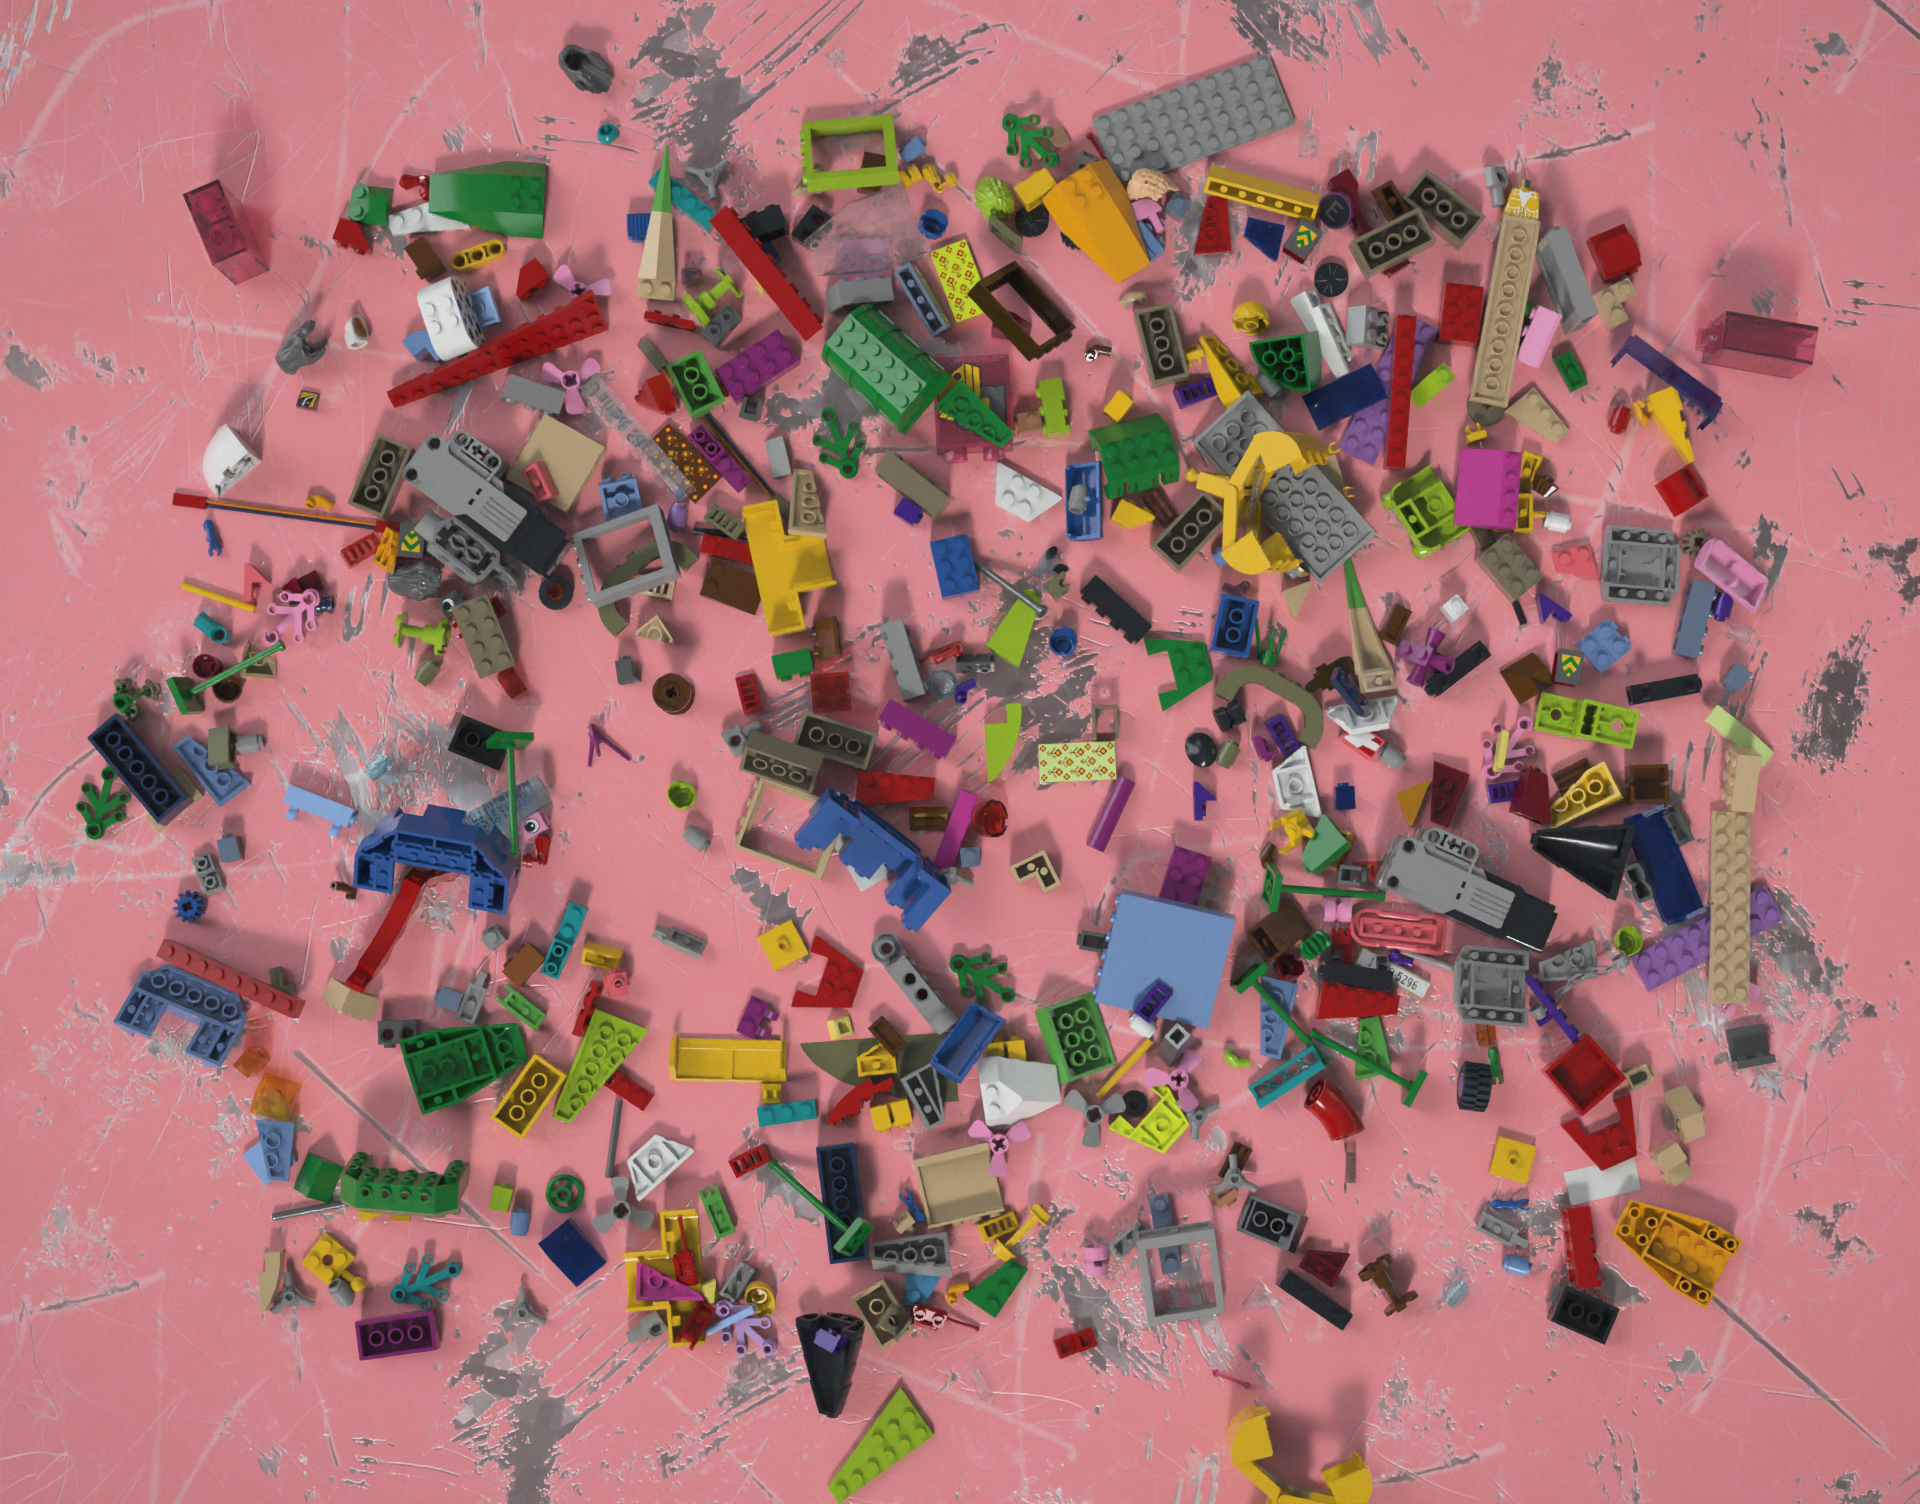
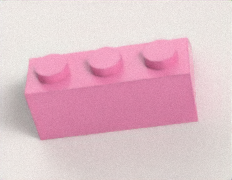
M1538 305L1537 308L1533 307L1529 315L1531 319L1529 326L1525 325L1521 333L1523 339L1518 346L1516 357L1517 360L1539 369L1562 318L1561 314Z

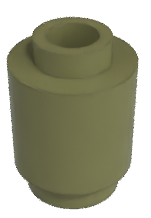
M425 658L416 670L414 679L425 687L428 683L431 684L441 671L439 668L440 663L433 658L429 660Z
M1230 739L1228 742L1224 741L1216 756L1217 760L1215 763L1226 769L1233 766L1241 751L1238 748L1240 744Z

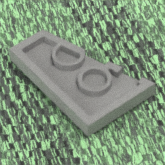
M1595 939L1538 962L1540 982L1568 980L1577 973L1585 974L1592 971L1594 967H1597ZM1592 976V977H1589V978H1586V979H1592V978H1598V977Z

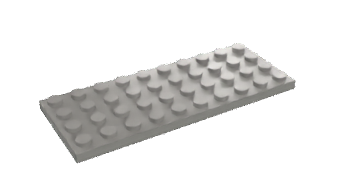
M1266 54L1092 119V124L1109 165L1123 187L1126 188L1129 180L1132 178V174L1137 169H1153L1165 174L1295 125V121L1270 56Z
M1247 390L1192 443L1220 473L1233 475L1254 438L1253 435L1267 431H1287L1251 391ZM1260 455L1258 462L1263 463L1262 457ZM1291 464L1275 470L1260 497V503H1262L1261 519L1274 534L1277 531L1283 534L1292 553L1295 554L1297 559L1303 560L1301 564L1319 584L1377 533L1372 525L1317 465L1311 466V468H1307V470H1303L1297 475L1294 474Z

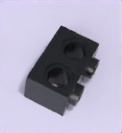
M812 204L792 232L791 238L811 252L813 248L816 249L821 243L822 239L820 238L823 233L827 234L833 225L831 223L832 217ZM816 218L824 220L821 225L813 223ZM805 233L813 235L810 240H804L802 237Z

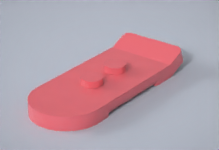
M1365 908L1356 912L1349 924L1352 939L1363 947L1435 956L1443 955L1445 952L1447 919L1444 917Z

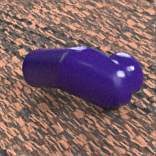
M973 678L957 686L954 697L955 701L959 704L966 703L968 691L977 687Z
M1392 950L1388 956L1391 963L1409 968L1413 965L1414 959L1402 956L1398 950Z

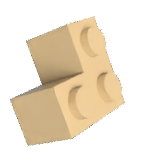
M1629 277L1592 296L1599 312L1598 316L1607 333L1624 325L1629 320L1621 305L1637 295Z
M1045 850L1009 867L1017 884L1035 876L1043 893L1061 885Z
M334 978L330 979L321 998L328 1003V1007L337 1010L336 1012L344 1016H347L348 1013L352 1014V1018L363 1021V1019L371 1021L380 1002V999L366 992L361 994L346 986L345 982Z
M1686 1084L1664 1092L1666 1106L1674 1117L1675 1129L1683 1143L1685 1144L1706 1136L1705 1127H1707V1124L1703 1117L1705 1111L1701 1104H1697L1693 1090L1689 1091Z
M1667 1140L1649 1152L1651 1163L1655 1168L1658 1167L1662 1172L1660 1177L1666 1185L1669 1184L1675 1187L1693 1175L1692 1170L1685 1161L1687 1157L1677 1142Z

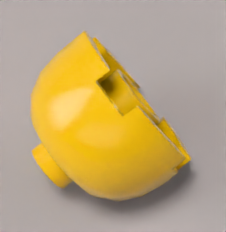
M1255 300L1243 302L1237 306L1233 313L1232 327L1236 332H1239V330L1247 332V336L1264 334L1265 329L1270 328L1269 311L1265 305Z

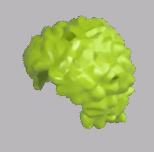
M992 176L982 177L978 181L973 195L975 196V204L979 207L980 213H983V216L988 220L993 215L1000 221L1003 218L1008 219L1010 214L1014 212L1015 205L1013 194L1005 181L996 177L993 178Z

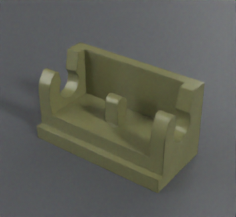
M1064 571L1048 581L1045 586L1056 603L1068 592L1070 583L1066 584V586L1063 584L1066 576Z
M229 726L208 729V765L210 767L216 766L218 770L236 768V732Z

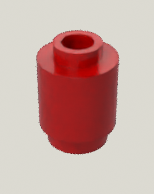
M1617 405L1613 409L1607 426L1610 428L1611 433L1621 435V432H1626L1632 415L1630 408Z

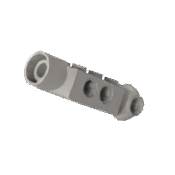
M429 509L413 529L428 541L427 551L472 587L479 585L488 574H491L500 586L517 589L519 570L509 562L502 564L500 562V552L455 516L444 520Z
M889 932L877 935L871 944V953L874 959L884 966L888 974L939 1036L957 1022L959 1017L946 1001L941 1002L940 999L943 997L937 989L932 990L929 987L930 980L924 973L922 975L916 970L918 965L914 960L906 958L909 955L903 949L900 939L895 934ZM884 943H890L892 946V951L889 954H884L881 950ZM908 973L914 974L916 977L915 983L908 984L905 981V976ZM919 989L927 990L928 997L926 999H920L917 996Z

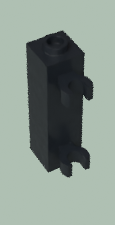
M1481 640L1477 641L1455 658V666L1450 674L1446 675L1439 670L1424 682V691L1429 697H1438L1489 658L1491 653Z
M1698 674L1631 685L1625 687L1628 704L1633 706L1698 694L1702 689V680L1700 677L1698 678Z
M1332 949L1331 961H1322L1321 965H1318L1317 976H1320L1319 981L1391 991L1394 972L1385 970L1387 957L1377 956L1376 969L1341 964L1342 950Z

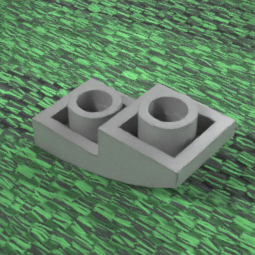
M210 852L191 859L196 875L200 878L207 897L225 890L221 875Z

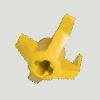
M1297 808L1270 824V830H1274L1280 825L1285 827V832L1289 836L1288 844L1278 850V853L1283 855L1299 846L1303 835L1309 838L1314 837V829L1303 811Z

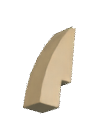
M284 1250L265 1252L266 1271L258 1273L261 1312L269 1310L279 1290L284 1269Z

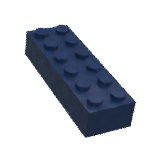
M113 714L87 737L158 824L166 826L194 802V799L123 715Z
M855 1141L816 1146L822 1203L849 1227L857 1217L865 1219ZM824 1215L830 1264L868 1260L867 1238L851 1257L839 1253L834 1248L835 1244L844 1235V1232Z

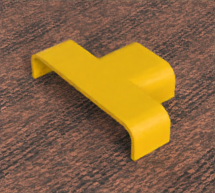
M777 500L743 506V521L747 525L745 530L769 636L775 637L804 631L806 628L798 594L834 587L837 584L836 580L833 581L824 538L794 534L785 536Z
M697 1208L660 1211L662 1249L622 1252V1257H625L628 1306L626 1307V1312L667 1309L669 1347L690 1346L691 1342L684 1338L679 1343L675 1342L699 1300H636L637 1262H642L676 1280L672 1257L679 1250H683L680 1226L677 1220L678 1217H682L687 1246L689 1250H693L695 1253L696 1268L699 1273V1284L688 1287L703 1294L700 1284L703 1283ZM705 1330L696 1345H704L706 1343Z

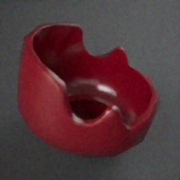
M1281 954L1273 963L1275 974L1285 982H1292L1298 979L1305 970L1303 961H1297L1293 954Z

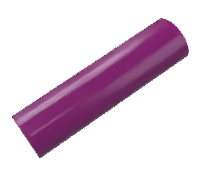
M1118 775L1089 837L1087 846L1104 853L1136 784L1135 782Z

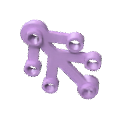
M723 1299L716 1304L715 1312L724 1320L751 1305H754L756 1310L758 1308L753 1302L744 1305H733L729 1300ZM722 1307L727 1309L726 1313L722 1311ZM770 1316L743 1318L735 1322L737 1334L735 1352L737 1355L743 1356L748 1351L745 1333L761 1346V1351L764 1355L771 1356L776 1352L778 1348L777 1342L771 1338L765 1340L751 1327L761 1326L764 1329L769 1328L772 1324ZM763 1319H766L769 1324H764ZM730 1325L723 1328L720 1338L724 1343H729L733 1339ZM724 1334H728L730 1339H726ZM765 1346H769L771 1351H767ZM739 1347H743L744 1352H741Z

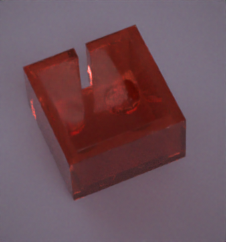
M848 671L810 675L814 714L852 711L851 693H847V691H851Z

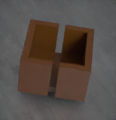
M1668 764L1624 766L1625 784L1629 783V787H1625L1626 805L1670 803L1669 785L1661 786V783L1669 781Z

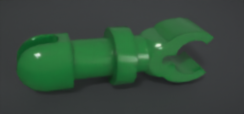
M1490 1047L1487 1053L1488 1057H1490V1068L1492 1069V1085L1497 1084L1495 1081L1496 1077L1499 1079V1084H1503L1504 1077L1499 1070L1501 1064L1498 1063V1050L1496 1047Z

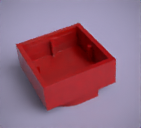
M1583 1033L1579 1037V1041L1574 1044L1571 1043L1540 1070L1579 1116H1584L1627 1079L1587 1033Z

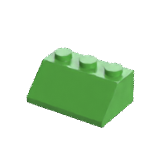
M701 349L666 365L672 382L692 421L710 413L726 401Z

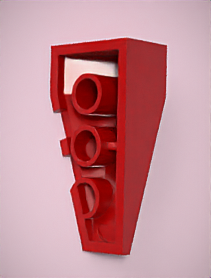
M664 373L645 380L641 386L643 390H639L638 395L634 397L638 405L661 415L666 414L668 416L676 413V409H679L672 387Z

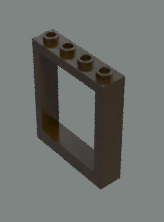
M1016 261L981 279L967 293L1029 362L1035 358L1039 360L1045 353L1048 354L1054 348H1058L1063 342L1066 343L1073 336L1072 332L1076 328ZM1009 283L1056 336L1039 346L991 293Z

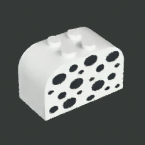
M453 275L417 291L418 304L431 343L437 355L443 361L451 363V359L457 356L461 358L467 355L469 351L479 348V345L486 342L465 279Z

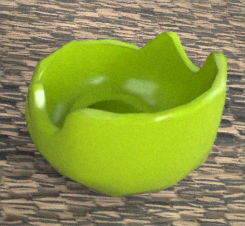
M676 780L669 785L667 790L668 801L676 809L687 810L696 802V789L689 782Z
M1627 925L1616 932L1613 943L1619 953L1626 952L1628 956H1632L1640 951L1642 947V934L1637 931V927Z

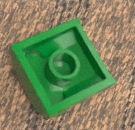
M362 183L355 185L351 192L349 205L350 221L361 225L388 227L394 189L366 186Z

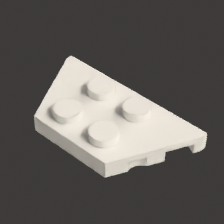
M998 462L995 505L1029 523L1062 500L1063 497Z
M1398 695L1367 700V705L1361 706L1364 710L1363 716H1357L1348 704L1325 707V714L1350 735L1389 729L1398 705Z
M1302 746L1271 771L1280 809L1287 811L1297 808L1302 810L1307 816L1321 818L1322 813L1306 746Z
M658 1134L654 1135L627 1160L637 1200L641 1201L695 1150Z

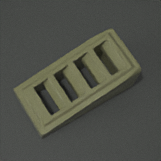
M715 503L712 504L703 517L709 524L735 541L747 526ZM737 523V526L735 527V529H734V530L732 531V533H731V532H730L731 529H732L733 526Z

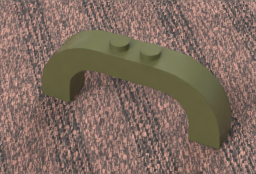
M672 540L678 565L686 572L699 559L688 547ZM652 541L642 546L636 552L632 551L625 558L627 561L622 565L618 564L612 569L611 572L613 574L604 582L600 591L634 579L654 560L661 559L657 542ZM616 602L598 608L602 623L614 637L629 625L619 614Z
M1245 666L1230 672L1218 684L1213 694L1229 703L1233 700L1240 687L1250 683L1261 685L1293 703L1304 715V727L1297 741L1312 750L1316 749L1323 734L1324 717L1316 699L1302 689L1300 683L1284 679L1285 675L1276 670L1272 672L1263 667Z

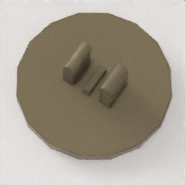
M1469 398L1466 405L1467 413L1471 420L1484 426L1492 425L1499 421L1505 409L1503 407L1469 401Z

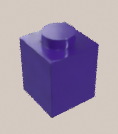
M905 497L901 499L893 512L895 517L911 527L914 524L918 525L924 516L922 515L923 509Z

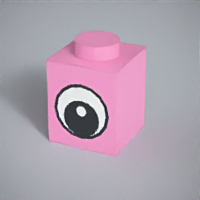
M539 811L518 823L528 840L550 829L548 826L550 824L549 818L545 813L542 814Z

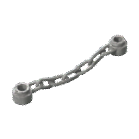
M1622 952L1612 959L1614 964L1611 966H1597L1590 972L1585 974L1577 973L1568 979L1566 986L1554 992L1553 999L1557 993L1561 997L1553 1005L1557 1007L1563 1000L1564 994L1570 988L1583 983L1586 978L1608 976L1611 971L1618 967L1620 969L1626 968L1630 965V958L1626 952ZM1605 968H1606L1605 971H1606L1607 973L1597 974V973H1598L1597 969H1605ZM1580 976L1579 978L1581 980L1575 984L1571 982L1573 979ZM1542 1003L1534 1005L1529 1010L1533 1018L1541 1020L1547 1015V1010Z

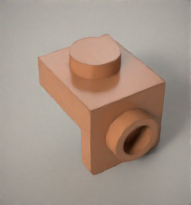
M1040 411L1016 414L1015 419L1012 420L1013 430L1017 431V436L1022 435V433L1042 430Z
M1212 1188L1208 1190L1210 1193L1208 1195L1209 1200L1213 1206L1217 1204L1219 1208L1225 1204L1227 1206L1232 1205L1237 1201L1236 1197L1239 1196L1236 1189H1230L1217 1197Z

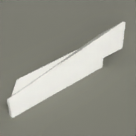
M1316 288L1304 291L1292 298L1290 302L1308 332L1318 331L1321 354L1335 377L1339 378L1349 373L1350 370L1347 367V363L1351 360L1352 353L1349 346L1346 345V339L1330 303H1321Z

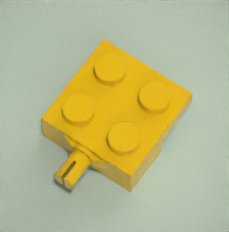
M1519 493L1516 529L1511 531L1492 529V533L1531 534L1533 532V519L1545 518V510L1533 509V494Z

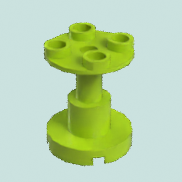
M719 266L715 269V272L722 281L708 293L704 290L695 299L688 293L681 297L688 309L704 327L711 322L706 314L717 305L715 301L724 293L730 290L738 299L743 296L742 292L733 285L734 281L731 277L725 274Z
M408 611L397 615L396 626H398V630L393 636L392 643L401 648L406 636L422 639V643L434 645L435 655L444 657L446 651H443L444 647L448 648L452 625H448L451 623L450 619L442 618L438 627L425 624L423 628L408 625Z

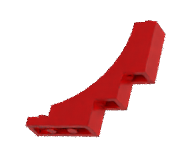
M413 867L404 877L386 918L358 961L356 969L347 978L346 986L362 994L386 965L394 945L404 934L409 918L418 909L430 876Z

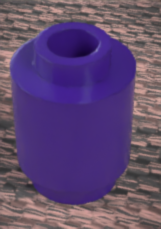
M1718 593L1712 607L1714 620L1725 622L1726 619H1730L1734 601L1729 594Z

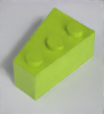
M1061 377L1038 381V386L1035 387L1036 397L1041 399V405H1038L1040 417L1043 416L1044 418L1042 434L1046 435L1047 440L1070 437L1071 427L1068 423V411L1066 409Z

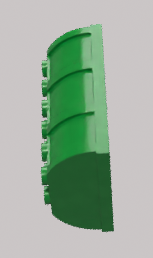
M873 303L864 304L849 313L825 343L821 354L822 361L902 435L907 434L953 378L952 374Z

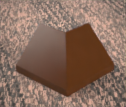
M1533 652L1499 672L1519 705L1552 686L1547 667Z

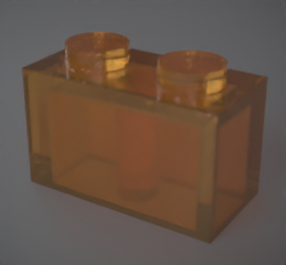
M262 1046L248 1047L233 1066L247 1078L255 1077L268 1064L271 1058L268 1056L269 1052Z

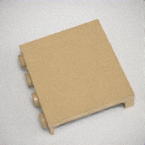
M544 414L542 418L539 417L534 433L528 435L525 441L527 445L524 450L518 452L516 456L517 462L514 467L511 466L506 473L507 481L533 495L522 470L537 461H544L559 492L557 497L546 502L569 516L604 456L606 449L599 443Z
M988 1142L913 1159L929 1229L933 1228V1231L945 1228L944 1225L951 1223L952 1226L964 1224L963 1221L971 1219V1222L982 1220V1216L985 1215L996 1217L1004 1211L997 1177L991 1176L988 1172L992 1160Z

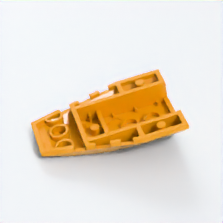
M1106 159L1088 164L1058 183L1041 199L1061 232L1068 236L1078 248L1083 250L1117 284L1122 283L1151 264L1127 192Z

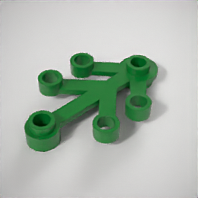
M1009 113L1002 119V127L1008 132L1009 145L1006 147V153L1009 156H1016L1018 154L1019 148L1016 145L1017 134L1021 140L1022 157L1019 160V165L1022 168H1029L1032 165L1029 146L1043 157V162L1046 166L1056 167L1060 162L1059 154L1051 151L1048 152L1034 139L1036 137L1051 138L1054 135V129L1051 126H1044L1042 129L1025 131L1021 126L1027 124L1032 126L1039 125L1041 122L1040 116L1031 114L1029 117L1018 118L1017 115ZM1034 116L1036 117L1035 123L1032 122ZM1009 120L1012 121V125H1011V126H1009V124H1008ZM1046 129H1049V135H1046ZM1011 147H1014V153H1011ZM1049 156L1052 157V161L1050 163L1048 162ZM1025 159L1028 161L1026 166L1024 165Z
M825 408L821 413V417L829 425L835 444L823 439L819 434L813 436L812 443L816 447L822 446L839 454L841 461L831 458L826 452H822L819 455V461L821 464H829L838 468L840 474L846 479L854 478L858 473L856 462L861 451L865 450L866 443L862 439L856 440L854 443L855 449L850 458L847 455V449L854 434L859 431V424L855 421L848 424V431L842 441L835 422L837 418L836 411L833 408ZM828 413L833 415L830 420L826 419ZM853 424L857 426L855 431L850 429V426ZM817 437L821 438L822 440L819 444H816L814 442L815 438ZM862 442L864 444L863 448H857V443ZM823 455L828 456V460L825 462L821 460ZM848 466L852 467V472L850 473L845 471V468Z
M110 766L105 767L101 772L104 784L99 800L94 793L93 784L86 782L81 786V791L86 794L96 811L94 819L88 811L89 804L87 802L79 801L76 804V810L82 814L87 823L86 835L93 840L102 838L105 834V829L116 822H123L126 819L125 812L118 810L113 813L112 817L102 821L104 814L122 803H129L131 800L129 793L121 792L118 797L108 802L112 783L118 778V775ZM110 771L114 772V776L112 778H109L108 773ZM86 785L90 786V791L88 792L85 791ZM124 794L127 795L126 801L122 800V796ZM82 803L85 804L84 810H80V805ZM118 813L122 814V819L120 820L117 819ZM94 827L99 829L97 834L93 832Z
M984 952L980 956L970 958L957 954L950 959L949 966L958 975L959 993L962 996H968L971 992L970 987L966 983L965 973H967L973 980L976 993L975 1002L978 1003L977 1000L980 997L985 999V1003L981 1006H985L987 1003L981 983L1000 994L1001 1000L1005 1003H1010L1015 999V991L1012 988H1003L986 977L997 973L1005 974L1008 969L1005 963H999L997 966L979 970L970 967V965L981 962L988 964L991 961L989 953ZM984 954H987L989 956V960L987 962H984L982 960V956ZM961 960L963 962L962 967H956L955 962ZM999 965L1005 966L1004 972H999ZM963 987L968 988L969 992L967 994H962L961 989ZM1009 991L1011 998L1006 999L1004 993Z

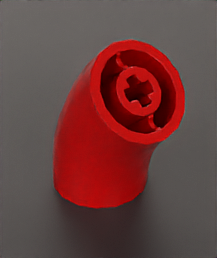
M1325 1077L1316 1081L1305 1098L1304 1108L1321 1122L1331 1142L1345 1139L1364 1131L1365 1127L1357 1110L1344 1093Z

